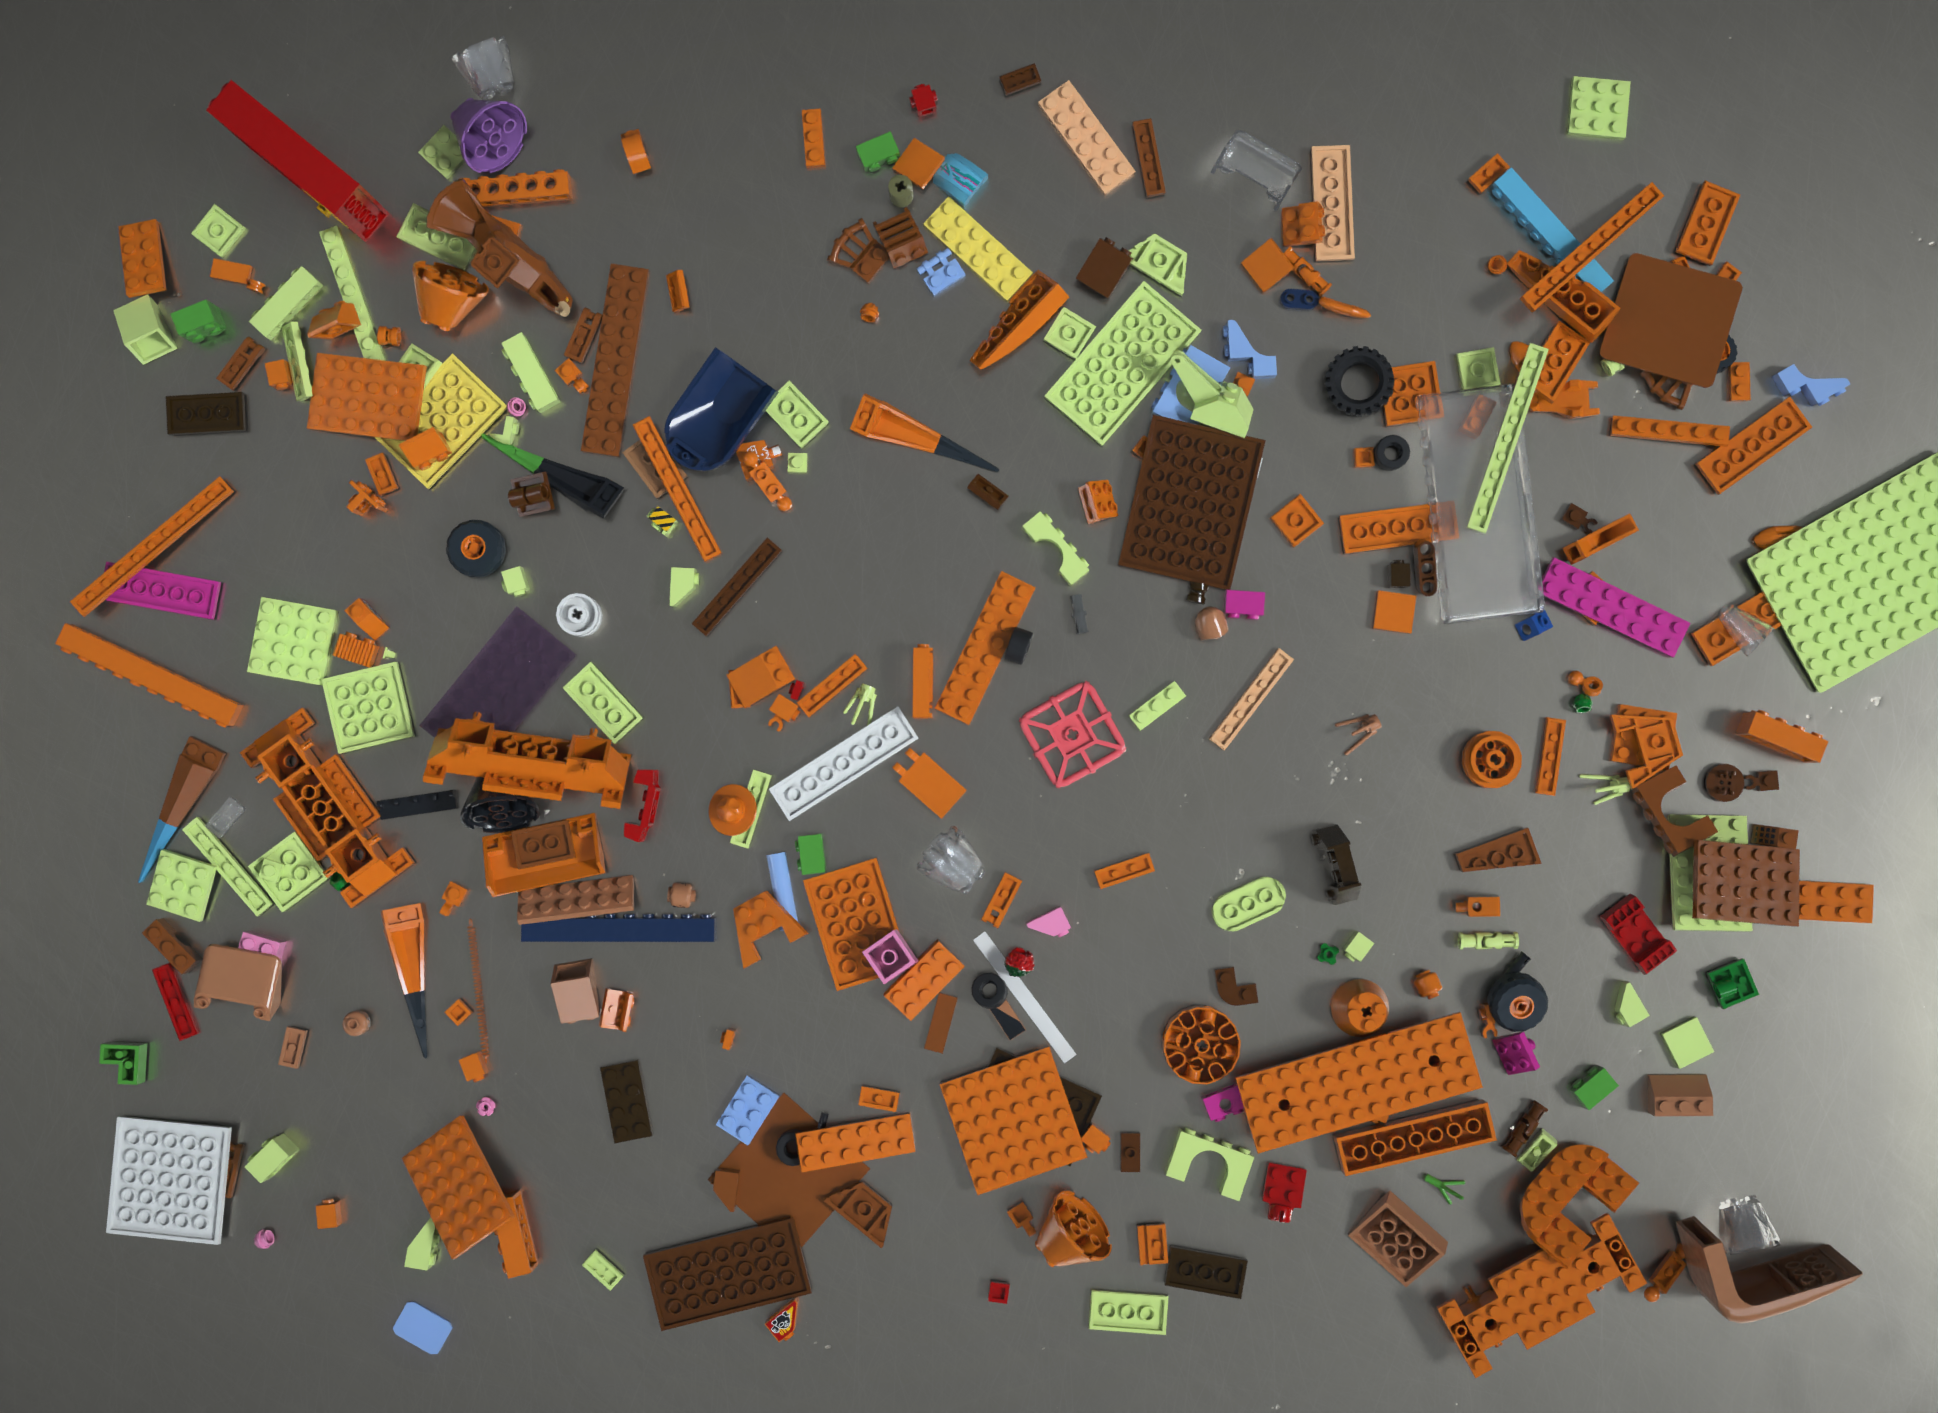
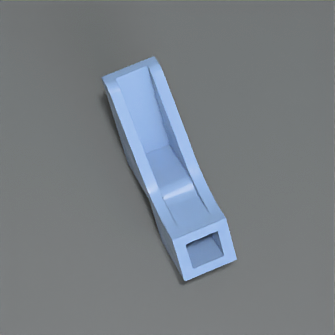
M1228 320L1226 326H1223V337H1227V345H1224V356H1228V362L1251 360V363H1248V374H1251L1252 378H1275L1277 375L1276 356H1265L1256 352L1235 320Z
M1795 364L1772 376L1782 396L1787 394L1793 396L1802 391L1810 406L1815 404L1821 406L1830 401L1828 397L1833 394L1837 397L1846 391L1845 387L1850 385L1849 380L1846 378H1808L1796 368Z

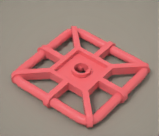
M1088 681L1078 683L1056 696L1052 695L1049 697V700L1029 710L1019 719L1021 729L1034 751V757L1038 758L1049 780L1059 789L1060 787L1072 784L1090 773H1095L1098 768L1126 752L1127 747H1125L1124 739L1111 718V712L1107 711L1096 689ZM1082 690L1077 710L1065 716L1058 703ZM1087 691L1101 714L1100 717L1089 723L1082 712ZM1052 706L1055 707L1061 718L1051 725L1030 720ZM1104 720L1117 744L1097 739L1091 727ZM1028 725L1048 730L1054 743L1041 749ZM1070 729L1078 732L1076 740L1067 737ZM1094 744L1116 749L1091 763L1085 752V749ZM1056 746L1063 756L1058 778L1044 753ZM1080 753L1087 766L1063 779L1068 759Z

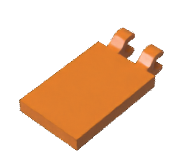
M909 748L905 754L915 763L908 770L898 762L892 768L902 776L899 782L942 819L967 790L927 754L923 752L919 756Z

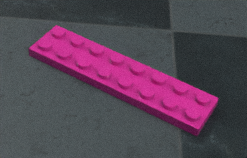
M1552 557L1536 590V593L1672 658L1675 657L1690 626V622L1555 557Z

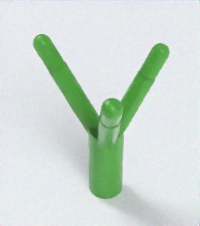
M1429 1174L1426 1175L1424 1181L1439 1188L1448 1204L1451 1205L1452 1201L1445 1191L1460 1200L1464 1199L1463 1196L1445 1186L1465 1184L1464 1180L1440 1181Z

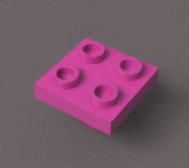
M1524 1032L1499 1036L1492 1040L1508 1075L1535 1071L1540 1068L1533 1052L1535 1043L1532 1039H1527Z

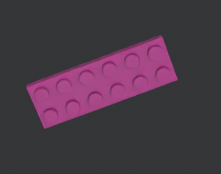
M106 561L104 572H106L115 563ZM143 568L106 600L214 620L221 582Z

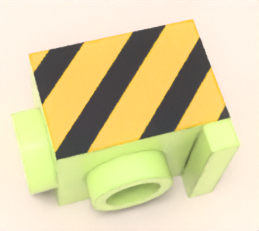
M660 507L653 508L647 515V518L653 521L651 525L658 531L663 529L662 534L666 537L678 524L676 519Z

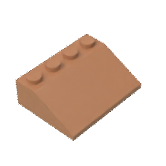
M1391 1191L1379 1199L1348 1234L1354 1242L1405 1287L1443 1257L1448 1245L1447 1240Z

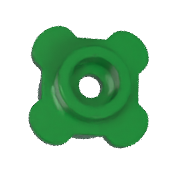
M1323 943L1320 946L1321 950L1317 958L1320 962L1326 961L1330 965H1334L1339 949L1336 946L1330 947Z

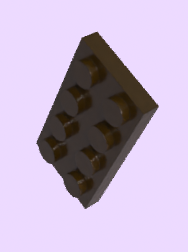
M243 392L166 396L168 435L246 431L245 398Z
M639 1059L600 1067L614 1144L653 1136Z
M1171 1246L1164 1285L1241 1299L1248 1260Z

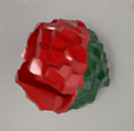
M1016 947L1008 953L1007 957H1005L1004 965L1009 975L1022 977L1030 973L1034 969L1033 954L1030 951L1026 952L1020 947Z

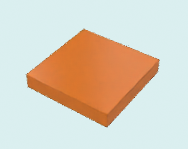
M913 138L892 169L900 175L907 176L913 184L924 189L944 162L945 157L916 138Z
M1272 238L1241 262L1264 293L1295 269Z
M1301 494L1270 517L1293 548L1324 524Z
M1378 590L1372 629L1411 634L1416 596Z

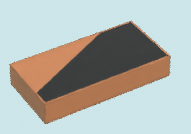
M1007 1000L1001 1006L990 1009L1009 1040L1026 1031Z

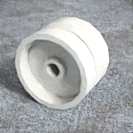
M579 593L570 594L562 599L556 612L557 622L562 630L579 637L589 636L597 631L603 616L601 607L596 600ZM579 612H582L583 614L580 615L581 618L579 619L577 615Z

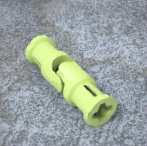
M1459 932L1458 948L1460 950L1473 947L1475 949H1491L1493 947L1496 949H1502V947L1518 949L1519 936L1518 932H1513V934H1502L1501 932L1463 934Z

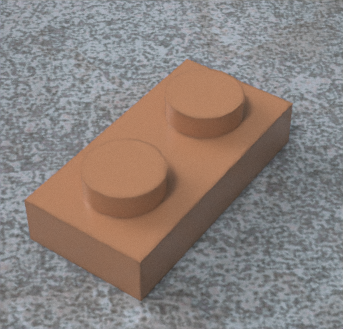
M291 1026L286 1028L278 1065L295 1069L299 1068L308 1030Z

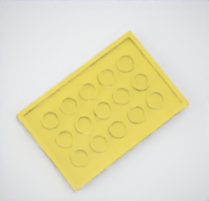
M452 353L439 367L423 391L418 434L432 427L442 432L452 451L448 458L442 462L436 461L432 463L431 467L426 470H417L413 468L398 445L404 441L385 438L376 439L426 488L430 489L506 411L507 405Z

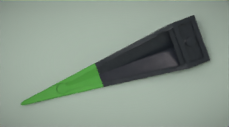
M486 434L481 435L482 439L531 473L546 472L551 487L585 511L589 510L603 519L624 491V487L608 478L545 459L512 445L503 444Z

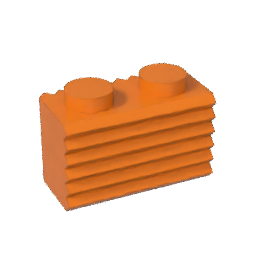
M347 631L345 635L339 633L333 656L369 668L374 666L380 646L374 645V640L364 637L362 641L356 639V634Z

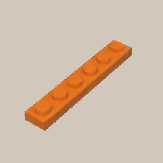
M1613 415L1610 436L1727 447L1729 445L1730 426Z

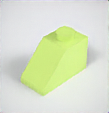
M671 567L669 606L677 607L696 589V585H699L700 576L699 573H696L697 570L695 568Z
M1628 981L1621 982L1615 1005V1011L1617 1012L1615 1016L1621 1025L1624 1024V1026L1631 1027L1650 1015L1631 983Z

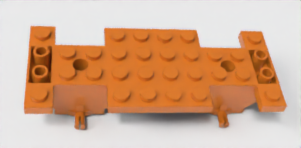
M301 708L256 739L254 743L242 750L240 754L250 768H254L259 763H262L264 771L255 777L260 784L270 777L279 788L283 789L284 792L273 799L317 862L326 856L330 858L332 866L323 871V874H326L325 877L329 878L335 872H338L347 883L351 884L341 891L340 894L349 907L353 908L415 862L404 847L390 857L386 856L377 843L382 840L381 836L378 833L372 836L366 828L381 817L379 811L338 754L333 755L322 764L318 761L310 749L314 742L310 738L304 741L300 736L302 732L315 724L305 708ZM292 756H294L297 760L294 766H291L290 764V758ZM359 849L362 850L364 854L361 860H359L356 856V852Z
M476 711L473 713L472 719L455 718L454 724L450 728L438 729L423 774V782L443 785L446 773L483 777L482 790L558 801L562 800L564 789L602 794V807L620 809L631 762V754L618 753L611 746L612 740L597 737V728L595 730L591 728L589 735L573 734L571 740L494 730L495 723L481 721L482 714L480 712L477 714Z
M1608 1213L1590 1222L1596 1234L1588 1235L1592 1240L1567 1269L1543 1249H1540L1488 1278L1493 1288L1492 1291L1489 1289L1482 1294L1475 1295L1471 1285H1468V1289L1464 1287V1291L1469 1299L1464 1304L1458 1306L1455 1299L1452 1298L1436 1307L1475 1378L1493 1369L1483 1351L1494 1345L1495 1348L1499 1347V1345L1501 1346L1503 1344L1501 1341L1516 1333L1528 1350L1596 1312L1586 1294L1595 1289L1597 1292L1603 1290V1285L1620 1276L1629 1293L1647 1284ZM1591 1262H1595V1268L1588 1270V1265ZM1488 1319H1493V1324L1490 1327H1486L1485 1322Z

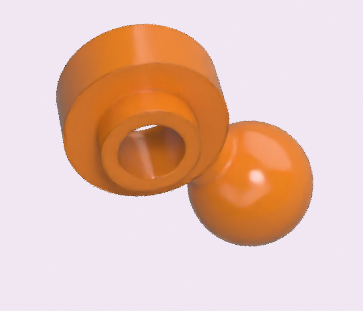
M1572 671L1568 675L1569 683L1574 686L1582 685V690L1586 695L1594 697L1601 693L1603 683L1599 678L1590 676L1585 679L1580 671Z

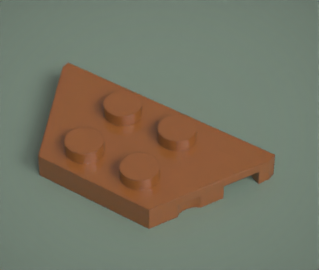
M861 1181L824 1199V1202L880 1248L883 1247L892 1205L871 1187Z

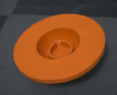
M730 784L720 788L713 795L709 804L711 824L718 832L724 835L736 836L744 833L751 827L756 817L757 806L755 798L747 788L741 785Z

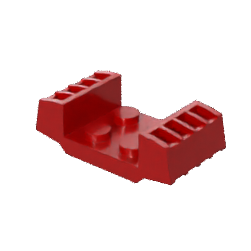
M637 770L633 783L647 785L648 790H644L642 801L645 802L644 809H640L638 820L641 821V824L633 822L624 824V837L644 842L648 829L654 824L661 787L658 784L659 770Z
M1629 894L1601 915L1600 918L1632 962L1635 963L1643 975H1646L1677 952V949L1670 940L1662 936L1643 911L1645 907L1639 899Z

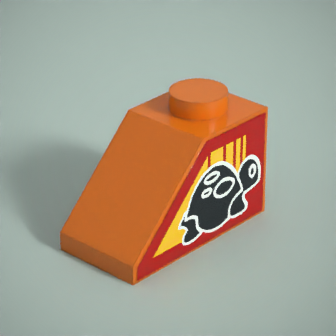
M358 598L344 610L375 641L389 629V626L365 599Z
M798 1297L790 1300L765 1322V1326L778 1342L783 1339L787 1341L794 1335Z

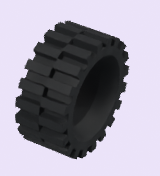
M1354 346L1351 350H1348V348L1343 350L1341 355L1337 354L1334 357L1333 363L1330 362L1328 372L1326 371L1325 385L1332 403L1341 412L1344 411L1347 415L1351 416L1353 414L1356 417H1362L1365 414L1369 416L1374 411H1380L1381 407L1389 402L1388 399L1393 394L1394 375L1390 363H1388L1383 354H1379L1378 350H1371L1367 346H1363V348ZM1359 364L1372 367L1379 376V385L1376 392L1364 400L1349 398L1343 392L1341 386L1344 373L1352 366Z

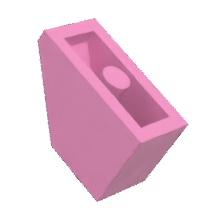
M1061 906L1026 923L1028 928L1051 936L1058 935V937L1068 934V929L1071 928Z

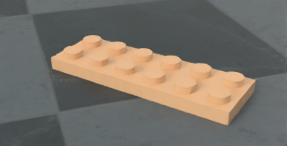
M1069 80L1038 102L1040 108L1104 195L1136 173Z
M1350 145L1312 146L1313 202L1318 201L1324 207L1322 225L1325 227V236L1322 237L1323 243H1315V261L1354 260Z

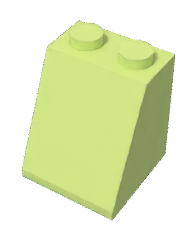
M148 294L113 310L124 345L143 365L178 349L158 305Z

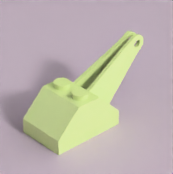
M1174 351L1171 357V364L1195 403L1190 419L1245 438L1254 409L1242 387L1225 381L1216 382L1183 351Z

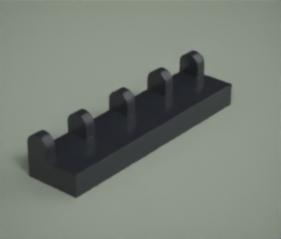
M456 790L380 800L377 801V808L380 811L381 820L458 809Z

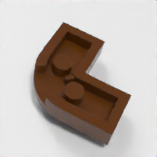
M1234 967L1214 969L1218 994L1226 1003L1234 1006L1259 1003L1256 983L1236 985Z

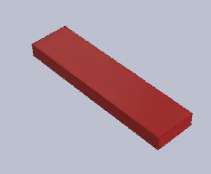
M169 962L152 969L179 1041L199 1034L174 966Z

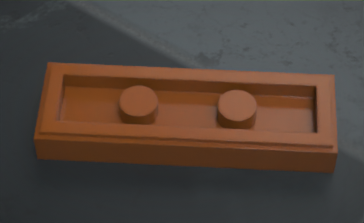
M939 992L924 1049L943 1054L958 997Z

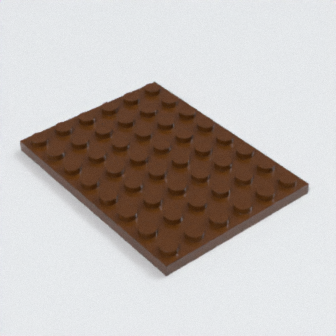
M1153 415L1118 565L1231 590L1266 440L1250 436L1243 438L1223 430Z

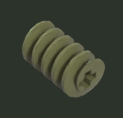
M895 175L891 178L888 185L890 200L896 207H907L913 200L912 182L905 175Z

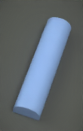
M786 852L766 855L773 896L798 922Z

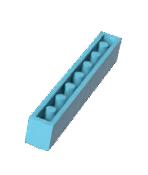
M1512 167L1490 187L1493 195L1505 203V208L1518 217L1517 220L1520 225L1527 227L1532 238L1539 241L1543 245L1544 251L1556 259L1557 265L1581 245ZM1595 259L1575 275L1576 279L1592 284L1600 292L1614 281Z

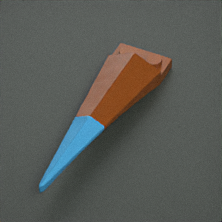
M193 736L188 738L182 754L179 755L138 883L143 882L159 857L160 851L165 848L189 810L217 773L226 752Z

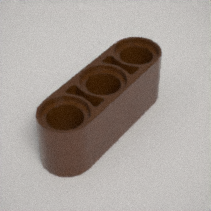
M1420 539L1414 544L1416 588L1421 594L1432 596L1437 591L1435 547L1426 539ZM1427 544V552L1421 553V546ZM1425 563H1429L1428 571L1422 572V566ZM1426 582H1430L1429 590L1423 591V585Z

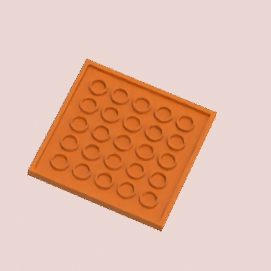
M1049 1046L940 1083L977 1195L1088 1158Z

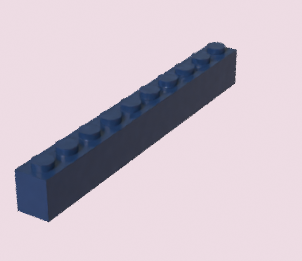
M604 914V917H596L594 915L521 925V942L716 941V918H712V914H700V918H692V914H681V918H673V914H662V918H654V914H642V917H635V914H623V917H616V914Z

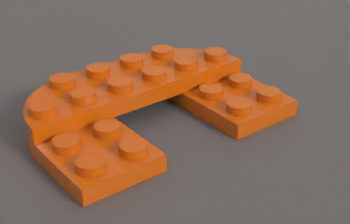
M1573 1145L1558 1152L1531 1182L1520 1202L1521 1223L1527 1235L1566 1269L1592 1240V1238L1560 1213L1582 1187L1585 1188L1615 1213L1639 1185L1638 1181L1608 1158V1153L1590 1145Z

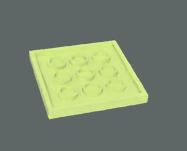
M261 597L247 672L323 686L321 679L326 678L338 611Z
M398 662L321 679L338 754L415 736Z

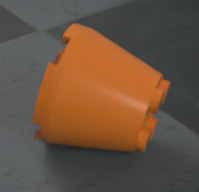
M1353 979L1344 982L1336 989L1330 1003L1331 1014L1335 1024L1343 1032L1355 1037H1366L1379 1031L1385 1024L1389 1014V1002L1386 994L1377 984L1366 979ZM1366 1008L1370 1012L1369 1015L1363 1013L1361 1009Z

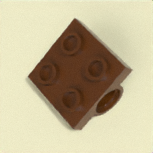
M546 472L510 480L512 489L508 492V500L513 508H517L519 517L555 509Z

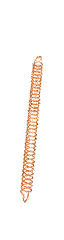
M469 919V924L471 919ZM471 920V923H472V920ZM472 923V926H473V923ZM469 926L467 928H472V926ZM473 928V929H471V930H474V929H476V928ZM468 930V931H467V932H474V933H476L475 931H471V930ZM470 933V934H474V933ZM468 934V936L476 937V935ZM473 937L468 938V939H475V940H477L476 938H473ZM472 940V941H475V940ZM469 941V943L477 944V942ZM471 944L469 946H474L475 944ZM475 946L474 948H477L478 946ZM470 948V949H469V950H476V951H478L477 949H474V948ZM473 951V952H476V951ZM470 952V954L478 955V953ZM472 955V956H470V957H478V956ZM478 957V958H479V957ZM474 958V959H478V958ZM471 959V961L479 962V960ZM473 962V963H471V964H475V963H477V962ZM477 964L476 966H479L480 964ZM476 966L471 967V968H478V969H480L479 967H476ZM475 969V970H478V969ZM472 970V972L480 973V971ZM474 973V974H472V975H479V974H478V973ZM480 975V976H481V975ZM477 976V977H480V976ZM473 977V979L481 980V978ZM476 980V981H479V980ZM473 981V982H476V981ZM477 982V983H478V984H481L482 982ZM475 984V985H473V986H481V985ZM481 986V987H482V986ZM478 987V988H481V987ZM474 988V990L482 991V989ZM477 991V992H474V993H481V992H480V991ZM481 993V994H479V995H482L483 993ZM476 995V996H475V997H481V998H483V996H479V995ZM478 998V999H481V998ZM475 999L476 1001H481V1002L484 1001V1000ZM477 1002V1003H475V1004H483V1003ZM483 1004V1005H484V1004ZM480 1005V1006H483V1005ZM476 1006V1008L484 1009V1007ZM479 1009V1010H476V1011H483V1010H482V1009ZM483 1011L482 1013H484L485 1011ZM478 1013V1014H477V1015H484V1016H485V1014H482V1013ZM481 1016V1017H484V1016ZM477 1017L478 1019H483V1020L486 1019V1018ZM480 1020V1021H477V1022H485V1021ZM485 1022V1023H486V1022ZM482 1023V1024H485V1023ZM479 1024V1025H478V1026H485V1027H486V1025H482V1024ZM482 1027V1028H479V1029H484L485 1027ZM484 1029V1031L487 1030V1029ZM484 1031L479 1032V1033H486V1034H487V1032H484ZM483 1034V1035H486V1034ZM480 1035V1036H479V1037H486V1038L488 1037V1036H483V1035ZM482 1038V1039H480V1040H487V1039H486V1038ZM487 1040V1041H488V1040ZM485 1041V1042H487V1041ZM481 1042V1043H480V1044H487V1045H488V1043H485V1042ZM484 1045V1046H487V1045ZM481 1046V1048L489 1049V1047ZM486 1049L481 1050V1051H488V1052H489V1050H486ZM486 1052V1053H488V1052ZM482 1053V1054H481V1055H488V1056H490V1054H486V1053ZM485 1056V1063H486V1064H487V1058H486V1057H488V1056Z

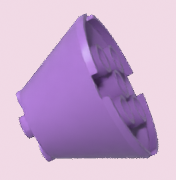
M468 98L451 113L450 117L465 163L479 173L487 171L493 173L510 164L523 146L521 142L524 133L527 134V122L523 112L516 105L507 101L474 100L473 98Z

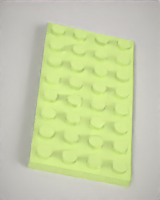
M1143 281L1044 397L1098 444L1103 446L1172 366L1171 357L1173 352L1176 350L1183 351L1184 348L1187 349L1202 330Z

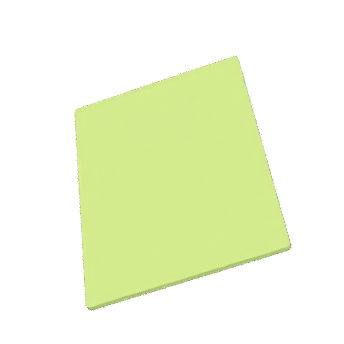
M1938 452L1747 559L1750 570L1768 603H1770L1773 612H1775V616L1782 624L1781 627L1816 691L1819 693L1830 689L1938 628Z

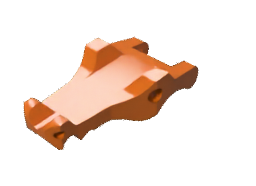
M1578 379L1570 380L1565 383L1557 398L1551 404L1534 392L1529 410L1531 413L1554 412L1569 419L1600 415V408H1590L1588 390L1598 388V382Z

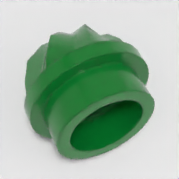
M1579 694L1575 697L1573 707L1577 713H1587L1592 710L1593 702L1589 696Z

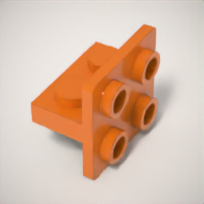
M350 480L349 484L359 492L358 495H353L348 501L347 508L351 512L363 516L372 505L385 513L388 511L385 507L386 503L379 496L371 494L372 490L365 483L359 480L358 482Z
M1108 480L1089 481L1085 485L1078 487L1088 524L1118 516L1117 504L1114 501L1112 486Z

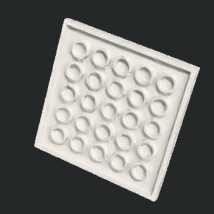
M118 1116L106 1233L214 1245L221 1244L232 1127Z

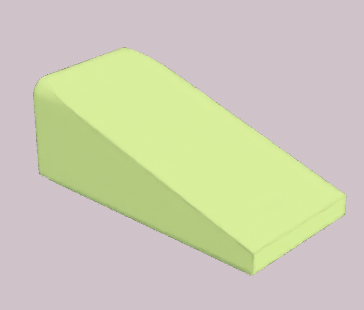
M1542 1128L1519 1155L1517 1161L1533 1172L1558 1145L1557 1140Z

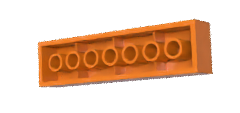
M1483 1099L1389 1121L1386 1124L1380 1123V1125L1376 1124L1333 1135L1341 1171L1345 1176L1497 1141L1488 1102Z

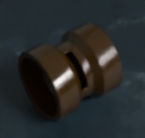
M1190 582V593L1187 595L1186 601L1204 605L1206 600L1204 596L1209 586L1198 582Z

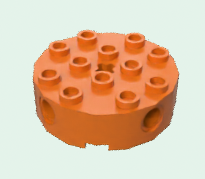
M1193 1005L1181 1009L1169 1020L1163 1032L1162 1050L1167 1064L1178 1077L1192 1084L1207 1085L1221 1080L1234 1069L1240 1057L1241 1040L1236 1026L1223 1012L1211 1006ZM1203 1040L1206 1045L1205 1047L1201 1046V1049H1199L1197 1042Z

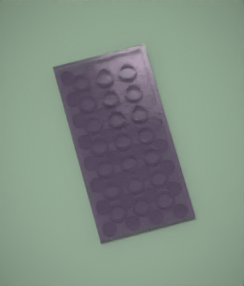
M516 606L419 726L435 738L439 728H450L453 726L455 718L472 719L473 713L477 711V714L478 712L482 714L481 721L495 723L494 730L515 732L577 654Z

